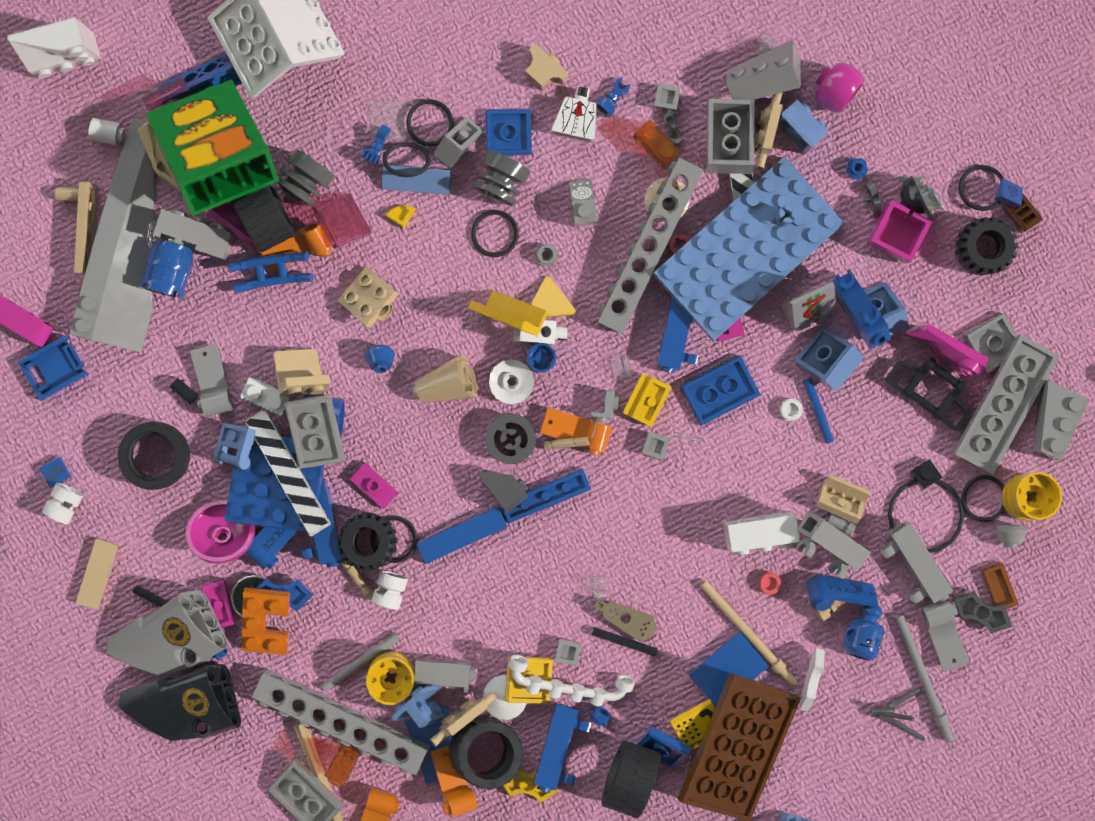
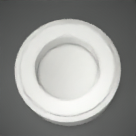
M786 399L779 407L781 417L787 421L799 419L803 412L801 403L796 399Z

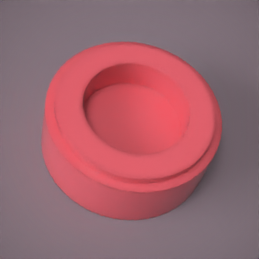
M765 572L759 577L758 586L763 593L773 595L780 590L781 579L774 572Z

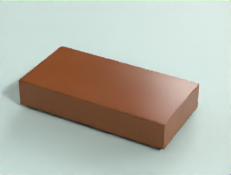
M1003 562L980 570L993 605L1004 604L1006 609L1019 605Z

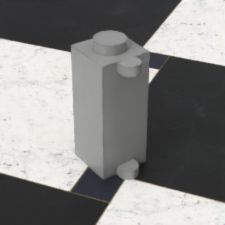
M417 658L415 662L414 689L419 688V684L464 687V693H468L469 682H474L475 668H470L471 662Z

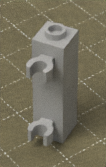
M811 511L807 513L797 528V531L806 537L797 544L796 549L811 558L815 553V546L818 544L837 557V560L829 565L828 571L841 579L845 577L848 566L859 571L870 554V551Z
M904 521L886 532L892 542L879 548L883 557L889 558L898 551L920 586L907 593L911 602L916 604L924 597H927L934 604L947 600L953 590L912 524Z

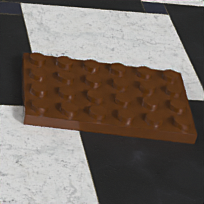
M730 672L677 800L687 805L751 821L802 697Z

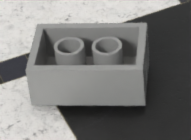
M709 99L706 122V173L751 174L754 167V100Z

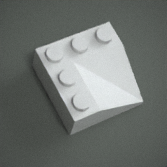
M75 17L7 36L10 44L29 73L35 77L38 76V78L49 77L55 71H71L73 66L80 64L82 66H89L94 64L95 60L101 59L94 33Z

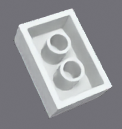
M791 512L723 522L726 547L729 551L736 553V555L749 554L751 549L758 550V552L770 551L772 546L776 545L781 546V548L794 547L795 542H800L796 514Z

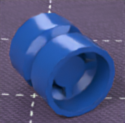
M538 343L529 349L527 361L532 370L538 373H545L553 368L556 362V353L550 345Z

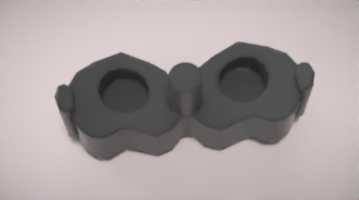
M668 110L664 116L665 125L672 128L669 131L668 139L672 143L679 145L682 137L680 136V130L676 127L675 113Z
M872 181L862 183L870 197L864 199L865 203L872 201L873 214L871 217L880 215L881 200L877 187Z

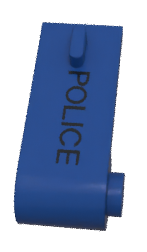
M264 527L253 539L252 544L244 554L263 570L267 567L271 569L279 560L276 557L279 551L297 531Z
M816 575L807 580L806 586L810 604L815 610L825 611L832 606L835 600L873 607L878 606L873 584Z

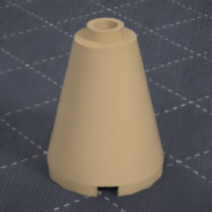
M463 354L458 355L417 380L415 387H413L415 398L417 400L420 399L422 403L476 398L478 395L475 392H478V385L473 368H468L466 365L469 362L468 358Z

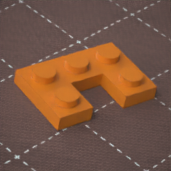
M254 588L244 589L242 651L287 655L289 631L266 629L267 614L289 615L290 592Z

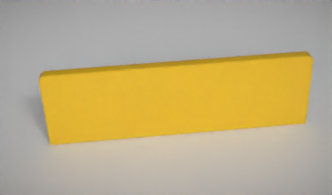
M496 291L491 292L486 305L471 300L468 309L536 337L548 314V311Z

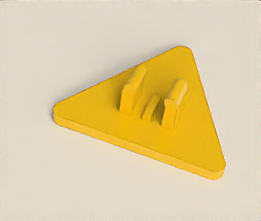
M548 276L545 277L531 305L548 311L546 317L574 315L576 311L552 279Z

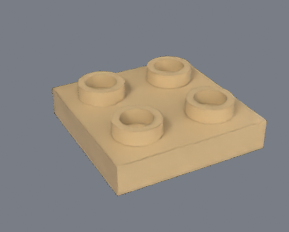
M366 266L337 301L368 328H371L377 319L384 320L390 316L393 310L391 303L399 293Z

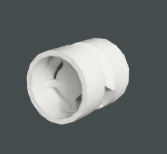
M56 483L51 492L52 499L47 500L42 513L55 521L69 524L75 513L73 508L79 506L83 494L70 486Z
M381 570L377 580L379 588L374 590L371 602L386 608L399 610L403 598L400 593L405 591L408 578Z

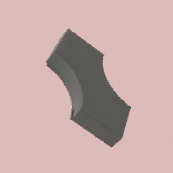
M975 590L953 597L961 620H977L987 627L990 634L1012 627L1004 604H988L978 597Z

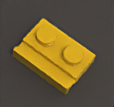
M642 372L622 413L652 427L672 387Z

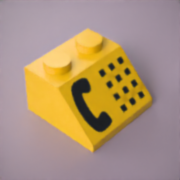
M710 699L670 720L681 742L692 747L691 751L699 748L715 710Z

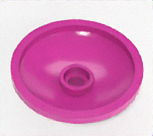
M228 500L213 501L202 506L192 515L186 529L187 543L194 555L203 561L216 564L233 561L243 555L252 544L255 535L254 525L224 521ZM223 536H226V537H227V538H226L225 540H223V541L220 540V538L223 537Z

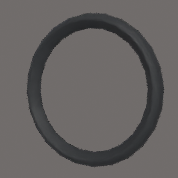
M426 99L417 102L407 115L406 126L408 133L418 144L428 147L438 146L444 137L434 142H426L414 134L411 128L412 115L417 108L425 104L440 106L449 118L447 133L454 127L453 115L449 108L440 101Z
M412 142L394 144L383 155L384 167L393 175L405 178L422 174L428 169L431 161L428 151L421 145ZM399 147L417 148L426 157L425 165L420 170L412 173L395 171L387 162L390 152Z
M977 165L969 168L961 176L958 186L959 195L962 201L972 209L978 211L991 210L996 208L1001 202L996 201L989 206L975 205L966 198L963 191V183L971 172L981 169L993 172L1000 182L1004 177L994 167Z
M490 210L484 212L475 220L471 230L473 244L480 253L489 257H501L514 249L518 241L519 230L515 220L509 214L500 210ZM489 215H501L507 218L513 226V241L502 252H488L477 241V226L483 218Z
M980 475L972 478L965 485L961 495L963 509L969 517L976 521L989 522L999 518L1004 513L1005 508L1003 504L1000 510L993 516H976L967 506V491L973 483L983 479L997 483L1002 492L1004 484L994 476Z
M385 517L387 521L396 520L403 522L412 532L413 544L410 551L400 558H392L391 561H388V563L403 562L412 556L416 550L418 542L417 532L412 523L403 517ZM372 529L370 542L375 553L377 551L375 544L376 532Z

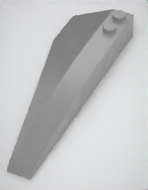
M133 118L99 222L69 334L142 353L153 312V292L147 288L148 285H145V289L140 288L139 285L141 278H144L146 259L154 243L155 171L136 131L148 121Z

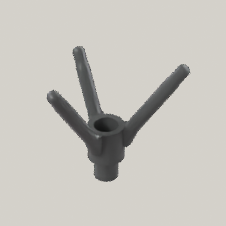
M917 688L898 700L887 704L886 707L880 706V709L871 708V717H879L880 720L893 723L922 741L926 739L918 732L894 719L914 721L913 716L894 713V707L921 692V688Z

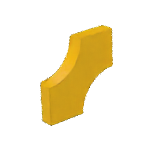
M520 768L517 775L512 778V781L503 785L509 797L519 793H526L534 796L539 802H543L559 791L558 786L556 790L551 789L550 793L538 790V785H535L533 782L535 774L527 773Z

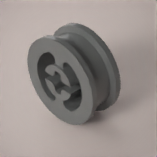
M507 414L497 418L491 423L486 434V445L490 454L496 460L505 464H517L524 461L533 452L536 444L534 427L526 418L516 414ZM507 423H517L527 433L528 442L525 448L520 446L522 441L521 435L515 439V445L509 443L505 446L506 449H514L516 451L515 455L502 453L495 443L497 430L502 432L501 443L507 440V433L513 435L518 432L516 429H508L506 427Z

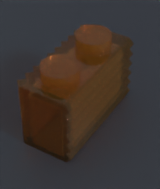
M649 119L634 133L633 138L664 170L671 164L672 160L674 161L679 156L680 149H677V146L671 143V139H668V136L662 133V129H658L659 126H655V123H652V119Z
M341 744L324 775L328 778L327 781L337 787L346 785L361 756L360 752L350 746Z

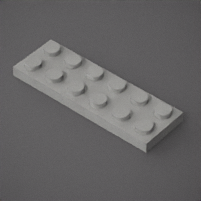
M1018 334L956 445L953 454L994 475L1059 355Z

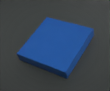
M531 109L486 110L487 152L494 151L504 156L532 155Z
M652 726L636 742L637 745L659 752L660 762L672 769L689 755L692 748Z

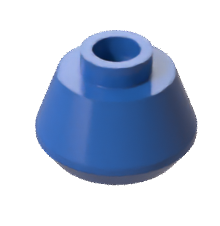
M382 344L371 346L364 354L370 369L376 373L387 372L391 368L395 357V351L391 347Z

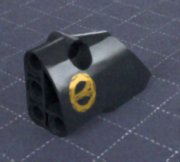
M225 664L209 665L176 677L160 679L121 693L117 707L136 722L169 741L212 737L241 726V715L231 675Z

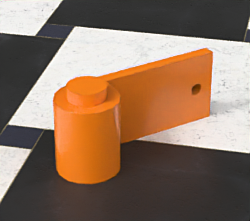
M315 221L296 230L294 237L261 252L263 256H269L289 251H298L325 257L331 253L333 243L322 223ZM276 264L268 265L272 273L278 270Z
M547 407L539 433L558 439L587 437L590 445L584 446L587 447V452L599 456L600 452L605 453L613 427Z
M449 745L431 751V757L444 801L441 803L445 816L449 815L450 818H455L476 810L478 807L474 792L468 787L467 781L459 776L451 765Z
M372 787L361 821H389L391 814L397 813L400 801L396 800L398 795Z

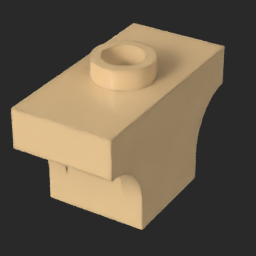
M535 43L529 49L532 63L525 71V76L541 90L550 82L557 81L563 84L569 77V73L558 64L560 62L559 59L550 52L549 54L545 53Z

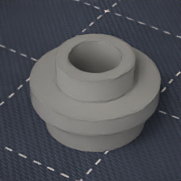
M551 244L540 245L535 253L537 262L546 267L553 265L558 257L556 248ZM543 252H550L551 257L544 259L542 257Z

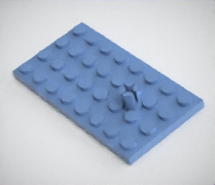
M784 156L659 267L653 275L713 342L838 230L844 222Z

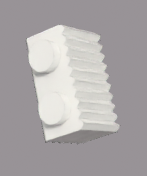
M255 378L247 380L241 394V399L254 403V405H258L262 409L266 408V410H270V412H274L279 416L286 415L284 404L285 402L293 401L294 396L289 395L280 396L279 389Z

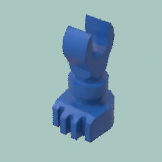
M623 77L616 80L614 89L606 94V98L601 97L596 102V107L608 118H611L615 113L614 104L619 101L618 98L628 93L630 89V84L625 89L619 88L618 84H620Z
M382 124L375 137V141H372L370 144L372 146L371 149L365 148L361 156L378 164L382 157L378 153L383 150L384 147L382 145L392 129Z

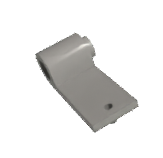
M217 344L190 350L201 390L200 400H197L199 412L204 413L207 417L232 411L233 402Z
M947 599L941 603L936 602L935 604L932 603L921 607V613L942 671L945 672L968 664L967 655L953 621L955 620V615L958 614L954 602H949Z

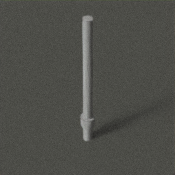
M903 614L895 617V620L934 712L936 726L940 727L945 742H951L954 740V737L948 725L949 719L947 714L942 711Z

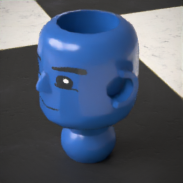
M862 605L861 619H853L845 632L843 650L853 657L872 661L879 654L884 636L883 627L877 624V620L882 616V609L879 606Z

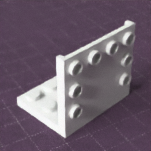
M226 0L207 17L250 98L258 96L293 67L335 60L345 55L317 0Z

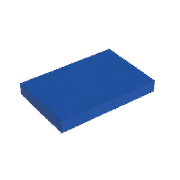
M741 355L680 386L700 426L761 395Z
M739 631L688 675L716 707L730 672L754 680L769 666Z
M448 705L440 707L444 717L434 724L419 728L412 717L405 719L409 736L430 745L420 766L426 785L438 781L430 752L449 745L451 741V736H449L448 739L443 740L435 747L430 738L440 732L438 728L442 725L441 721L450 714Z

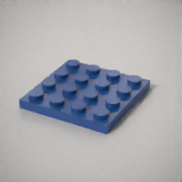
M282 437L298 465L292 438ZM254 438V443L248 456L250 466L243 470L234 465L224 521L307 532ZM325 465L300 469L318 502Z

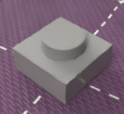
M658 84L654 108L676 111L680 87Z
M648 432L642 454L664 460L670 438Z
M559 638L555 662L577 666L581 643Z

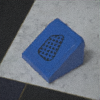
M1003 178L994 199L1012 208L1019 207L1022 203L1023 187Z

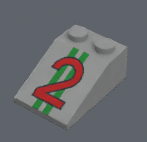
M833 282L780 305L791 330L797 328L798 331H801L811 326L810 321L818 318L819 322L831 317L830 312L836 310L835 286Z

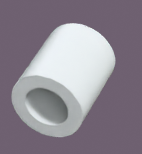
M93 118L90 122L88 136L92 141L118 146L120 142L124 141L125 129L122 128L121 123Z

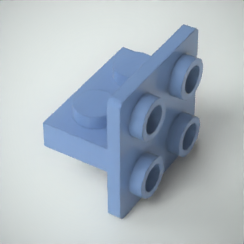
M428 685L425 688H417L411 693L412 698L408 702L404 701L395 708L396 713L391 718L393 721H397L411 716L419 728L439 722L444 715L441 712L440 706L435 701H432L431 698L443 687Z

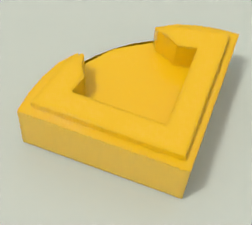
M408 205L397 206L390 209L385 216L405 228L415 213L416 208Z

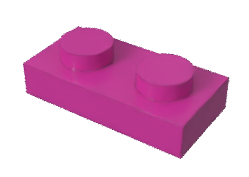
M222 580L203 585V593L207 596L221 628L236 624L226 581Z

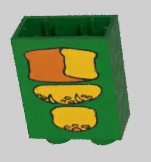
M232 80L217 86H210L199 93L173 103H167L156 110L145 113L161 152L192 216L279 181L269 149Z

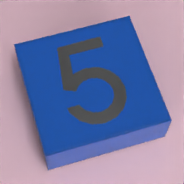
M62 457L40 467L50 488L54 487L56 483H62L72 477Z

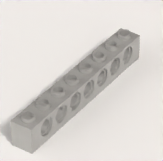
M678 158L677 162L672 160L667 170V173L670 174L667 183L662 181L657 191L660 197L657 203H651L646 213L650 217L646 224L641 223L636 233L640 237L636 244H631L626 254L630 258L626 265L621 264L616 274L620 278L616 285L611 284L606 294L610 298L607 304H601L596 316L600 317L599 323L623 334L704 169L681 158ZM677 177L682 178L685 181L684 189H674L672 185L673 179ZM665 198L674 200L675 207L673 210L666 211L662 207V202ZM660 218L664 221L665 227L662 231L658 232L652 228L654 219ZM645 239L654 241L655 248L653 251L646 252L642 249V242ZM641 259L644 262L645 268L642 272L637 273L633 271L632 262L634 260ZM628 279L632 280L635 284L634 290L630 293L624 292L621 287L623 281ZM615 300H621L625 304L624 310L620 313L614 312L611 308Z
M269 669L263 672L252 696L259 705L264 707L271 706L277 709V713L285 717L292 716L298 719L297 722L307 727L311 725L317 728L320 734L325 736L332 735L338 738L341 744L346 746L353 745L359 748L358 750L362 754L368 756L372 754L378 757L380 762L386 765L393 764L407 775L417 774L430 745L310 688L307 689L305 686ZM275 690L282 691L284 699L276 698ZM298 699L304 703L303 710L295 707V700ZM316 709H320L324 712V719H320L316 716ZM342 719L345 722V728L337 727L335 720ZM356 729H363L366 737H358ZM376 739H384L387 746L384 748L379 747L376 744ZM403 748L407 752V756L400 757L396 749Z

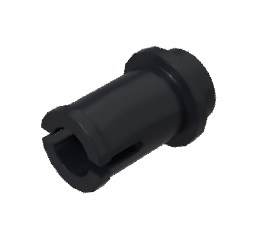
M177 378L169 387L172 390L171 393H176L191 405L199 394L185 384L184 379L180 380Z

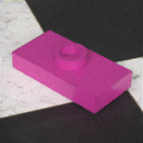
M366 462L350 478L355 485L383 509L398 494V491Z

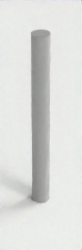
M394 633L321 684L322 688L326 692L398 642L400 640L398 635Z

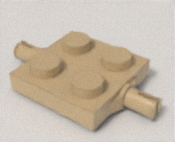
M782 92L774 94L771 104L764 111H761L758 116L757 124L760 127L758 134L755 133L754 154H758L755 167L764 168L768 152L772 150L782 109L780 104Z
M490 692L479 700H467L459 707L460 711L454 715L451 713L441 721L442 725L438 728L440 732L430 738L433 745L436 747L443 740L448 739L449 736H453L485 711L488 705L497 699L494 693Z

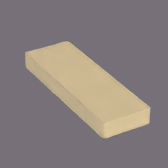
M99 538L95 539L76 604L96 610L100 608L119 547L118 544Z

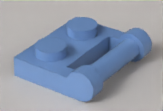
M223 423L214 454L215 462L236 465L237 468L243 470L247 469L250 466L248 456L254 443L256 430ZM228 447L238 449L237 456L228 454Z

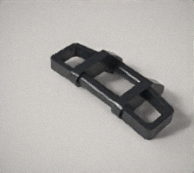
M929 357L919 369L904 361H897L885 377V381L898 390L904 398H910L932 414V418L936 421H941L953 431H960L972 414V411L957 398L967 386V382L954 377L936 364V360L932 357ZM900 366L915 373L905 388H902L892 380L893 375ZM930 370L953 386L938 407L914 391ZM952 402H955L964 411V415L957 425L942 417Z

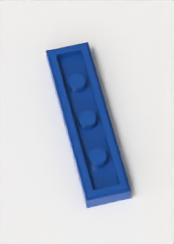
M582 468L527 491L528 498L509 513H506L503 507L502 510L509 524L591 490V487Z
M499 506L417 543V547L425 564H428L508 526Z

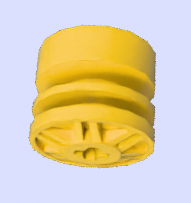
M1036 472L1016 475L1008 480L1003 488V506L1009 515L1018 520L1048 519L1056 514L1061 506V487L1056 479L1046 473Z
M387 651L378 655L372 661L367 673L366 686L369 694L376 701L385 705H395L403 702L410 695L414 687L415 670L412 662L399 652ZM390 671L391 674L396 673L395 680L387 679V672Z

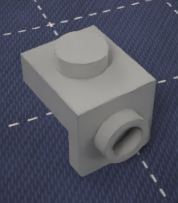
M605 391L603 413L590 412V416L594 417V421L607 422L608 418H613V410H618L619 396H615V391Z

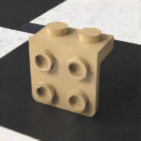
M315 349L276 351L274 353L273 360L280 396H298L310 393L317 395L323 393L331 384L330 376L321 374L318 352Z

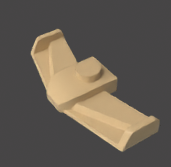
M148 121L136 131L153 165L152 168L160 178L165 179L179 190Z

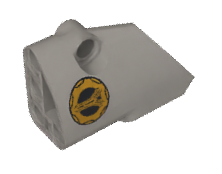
M195 590L179 594L153 613L139 617L108 638L106 653L138 669L160 676H168L208 663L211 657L227 647L228 642L207 596L202 591Z

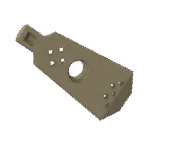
M597 599L594 604V608L603 612L605 619L639 642L652 638L657 628L653 615L613 601L606 604ZM628 614L629 619L623 622L621 621V615Z

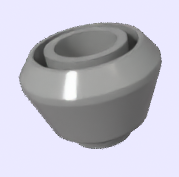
M1002 524L995 528L999 542L1004 543L1003 547L1017 548L1018 544H1022L1027 533L1026 528L1021 525Z

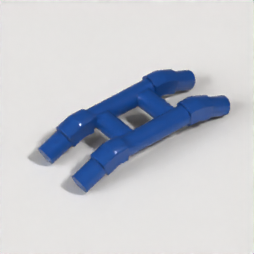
M289 251L269 256L245 258L227 264L230 273L253 267L255 270L256 278L232 285L235 294L273 285L312 282L314 279L312 273H287L285 262L308 261V252ZM276 264L279 276L265 277L263 266Z

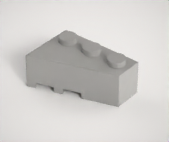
M794 40L728 69L726 84L732 99L755 100L800 88L801 60Z
M161 209L153 232L154 236L227 261L235 238L234 234L229 233L230 230L217 224L216 228L209 226V221L198 217L195 220L187 218L188 214L178 210H174V213Z
M1046 380L1041 388L1040 401L1037 407L1039 410L1035 426L1033 451L1052 460L1062 461L1090 399Z

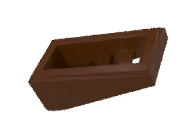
M1023 193L1022 203L1019 207L1013 209L1001 203V206L1020 233L1026 232L1043 220L1039 212ZM1025 208L1026 212L1018 216L1017 212ZM1027 216H1030L1031 219L1026 223L1022 221Z

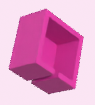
M892 200L886 203L866 244L905 264L910 263L932 221L916 212L909 214L907 218L904 217L909 213L910 209Z

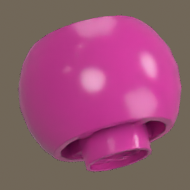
M837 63L832 69L827 66L815 82L819 85L815 92L816 98L825 109L841 113L863 85V77L854 66L847 63Z

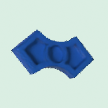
M266 578L255 588L290 592V607L295 611H298L314 595L299 578L285 585L273 583Z

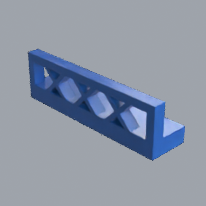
M227 53L157 87L161 100L165 105L232 80L236 87L243 83L232 63H228L230 59ZM175 87L172 91L165 93V91Z

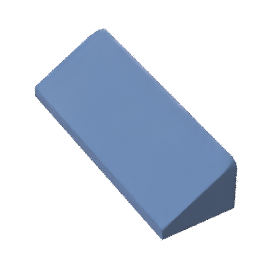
M383 165L382 189L449 195L450 170L427 169L418 176L405 178L393 175ZM389 165L392 169L401 173H412L421 169Z

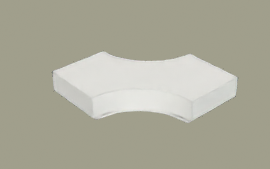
M816 648L810 659L807 678L801 691L800 710L808 712L816 699L819 679L824 668L825 652L822 649Z

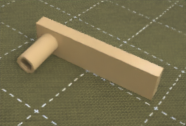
M79 182V188L57 187L55 189L57 201H78L74 273L83 275L86 273L95 235L97 185L89 182Z

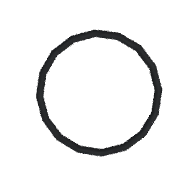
M914 479L899 487L891 498L888 509L890 530L894 528L892 517L894 503L904 489L917 483ZM939 480L936 483L952 493L958 503L960 519L957 530L950 540L937 548L927 549L929 553L940 552L951 545L960 534L965 517L960 497L955 489L943 480Z

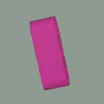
M0 295V324L30 342L43 347L54 327Z

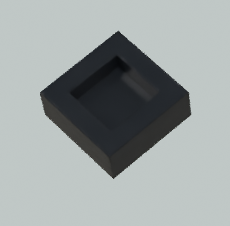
M930 459L910 471V474L922 491L943 478Z

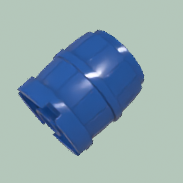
M156 240L146 259L144 278H141L139 287L145 289V285H148L147 288L152 292L174 298L177 293L180 299H184L186 293L185 286L189 275H191L194 256L192 249L172 242Z

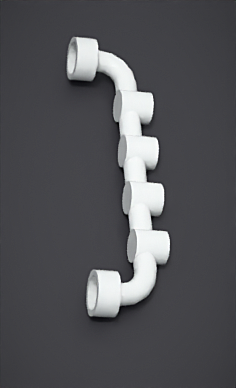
M512 655L508 664L509 668L512 669L513 679L518 684L526 686V691L530 694L536 695L540 689L548 690L547 694L552 698H560L561 693L569 694L570 700L581 702L582 697L590 698V703L595 706H602L604 700L616 701L621 699L626 692L633 690L635 680L630 676L619 675L615 684L618 690L606 692L599 687L590 689L578 683L568 685L556 679L546 681L534 675L530 677L522 676L521 672L526 671L528 660L521 655Z

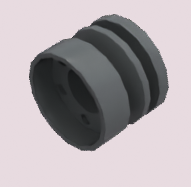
M296 148L288 159L294 170L291 172L282 168L280 171L287 175L288 178L285 181L278 176L279 181L277 183L284 192L298 202L314 208L317 203L309 198V195L312 193L321 198L322 195L315 189L316 185L328 188L335 175Z
M488 151L482 166L490 172L489 174L478 172L477 177L483 180L484 183L474 180L472 187L489 200L514 207L517 200L509 196V194L520 196L521 193L513 185L514 183L525 185L531 171L511 158L494 151Z

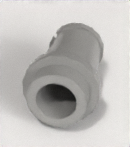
M832 513L827 519L828 523L848 537L852 535L856 528L853 522H849Z

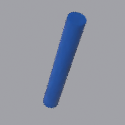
M811 378L803 380L825 443H831L834 441L813 381Z

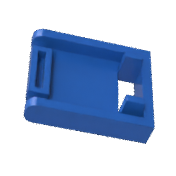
M67 335L60 337L18 361L40 401L50 398L89 375L87 370L81 373L78 372L85 366L73 345L69 343L63 346V343L69 340ZM38 366L48 385L40 387L31 369Z

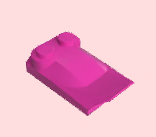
M930 324L919 326L916 332L903 334V336L929 344L938 355L955 367L953 369L954 372L964 377L966 375H977L989 360L986 356Z

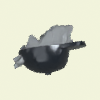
M905 174L899 176L898 179L903 183L900 189L901 205L910 209L909 213L926 214L928 219L934 223L930 213L937 209L944 210V206L937 197L935 189L921 183L924 180L923 176L908 177Z

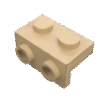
M829 475L821 485L816 507L858 524L861 520L865 501L870 496V491L839 477Z

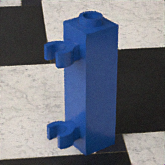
M848 269L847 274L841 277L837 274L835 280L831 281L835 286V298L867 346L872 349L891 340L887 322L858 283L851 270Z
M672 296L656 366L661 367L660 371L674 374V370H680L682 362L697 365L699 356L684 353L691 317Z
M322 480L319 503L331 525L313 535L316 547L303 549L301 552L303 560L318 556L320 565L326 564L327 568L340 565V561L343 559L341 557L342 552L338 550L337 546L340 545V541L337 540L339 530L327 480Z
M558 703L555 704L533 781L535 785H538V790L550 793L551 789H557L559 781L574 786L576 776L562 772L573 729L576 728L589 732L591 726L590 722L577 719L578 709Z

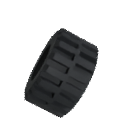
M983 217L967 224L964 230L960 231L958 234L960 238L955 243V245H958V249L955 252L956 255H960L959 263L965 264L963 268L972 270L971 273L975 275H991L1005 270L1006 266L1013 263L1012 258H1015L1018 253L1015 252V249L1019 248V243H1015L1014 239L1018 237L1016 233H1011L1013 227L1011 225L1006 226V221L1003 219L998 221L997 217ZM980 234H988L996 242L997 251L992 259L983 258L977 251L976 242Z
M362 513L353 516L352 519H348L345 522L346 525L341 527V535H338L337 538L340 541V545L337 546L338 550L342 552V559H346V563L349 566H354L358 570H373L383 567L393 558L392 555L397 550L396 543H398V538L395 536L397 532L392 528V523L387 521L385 517L373 513ZM365 528L373 529L379 536V547L372 555L361 553L356 544L359 532Z

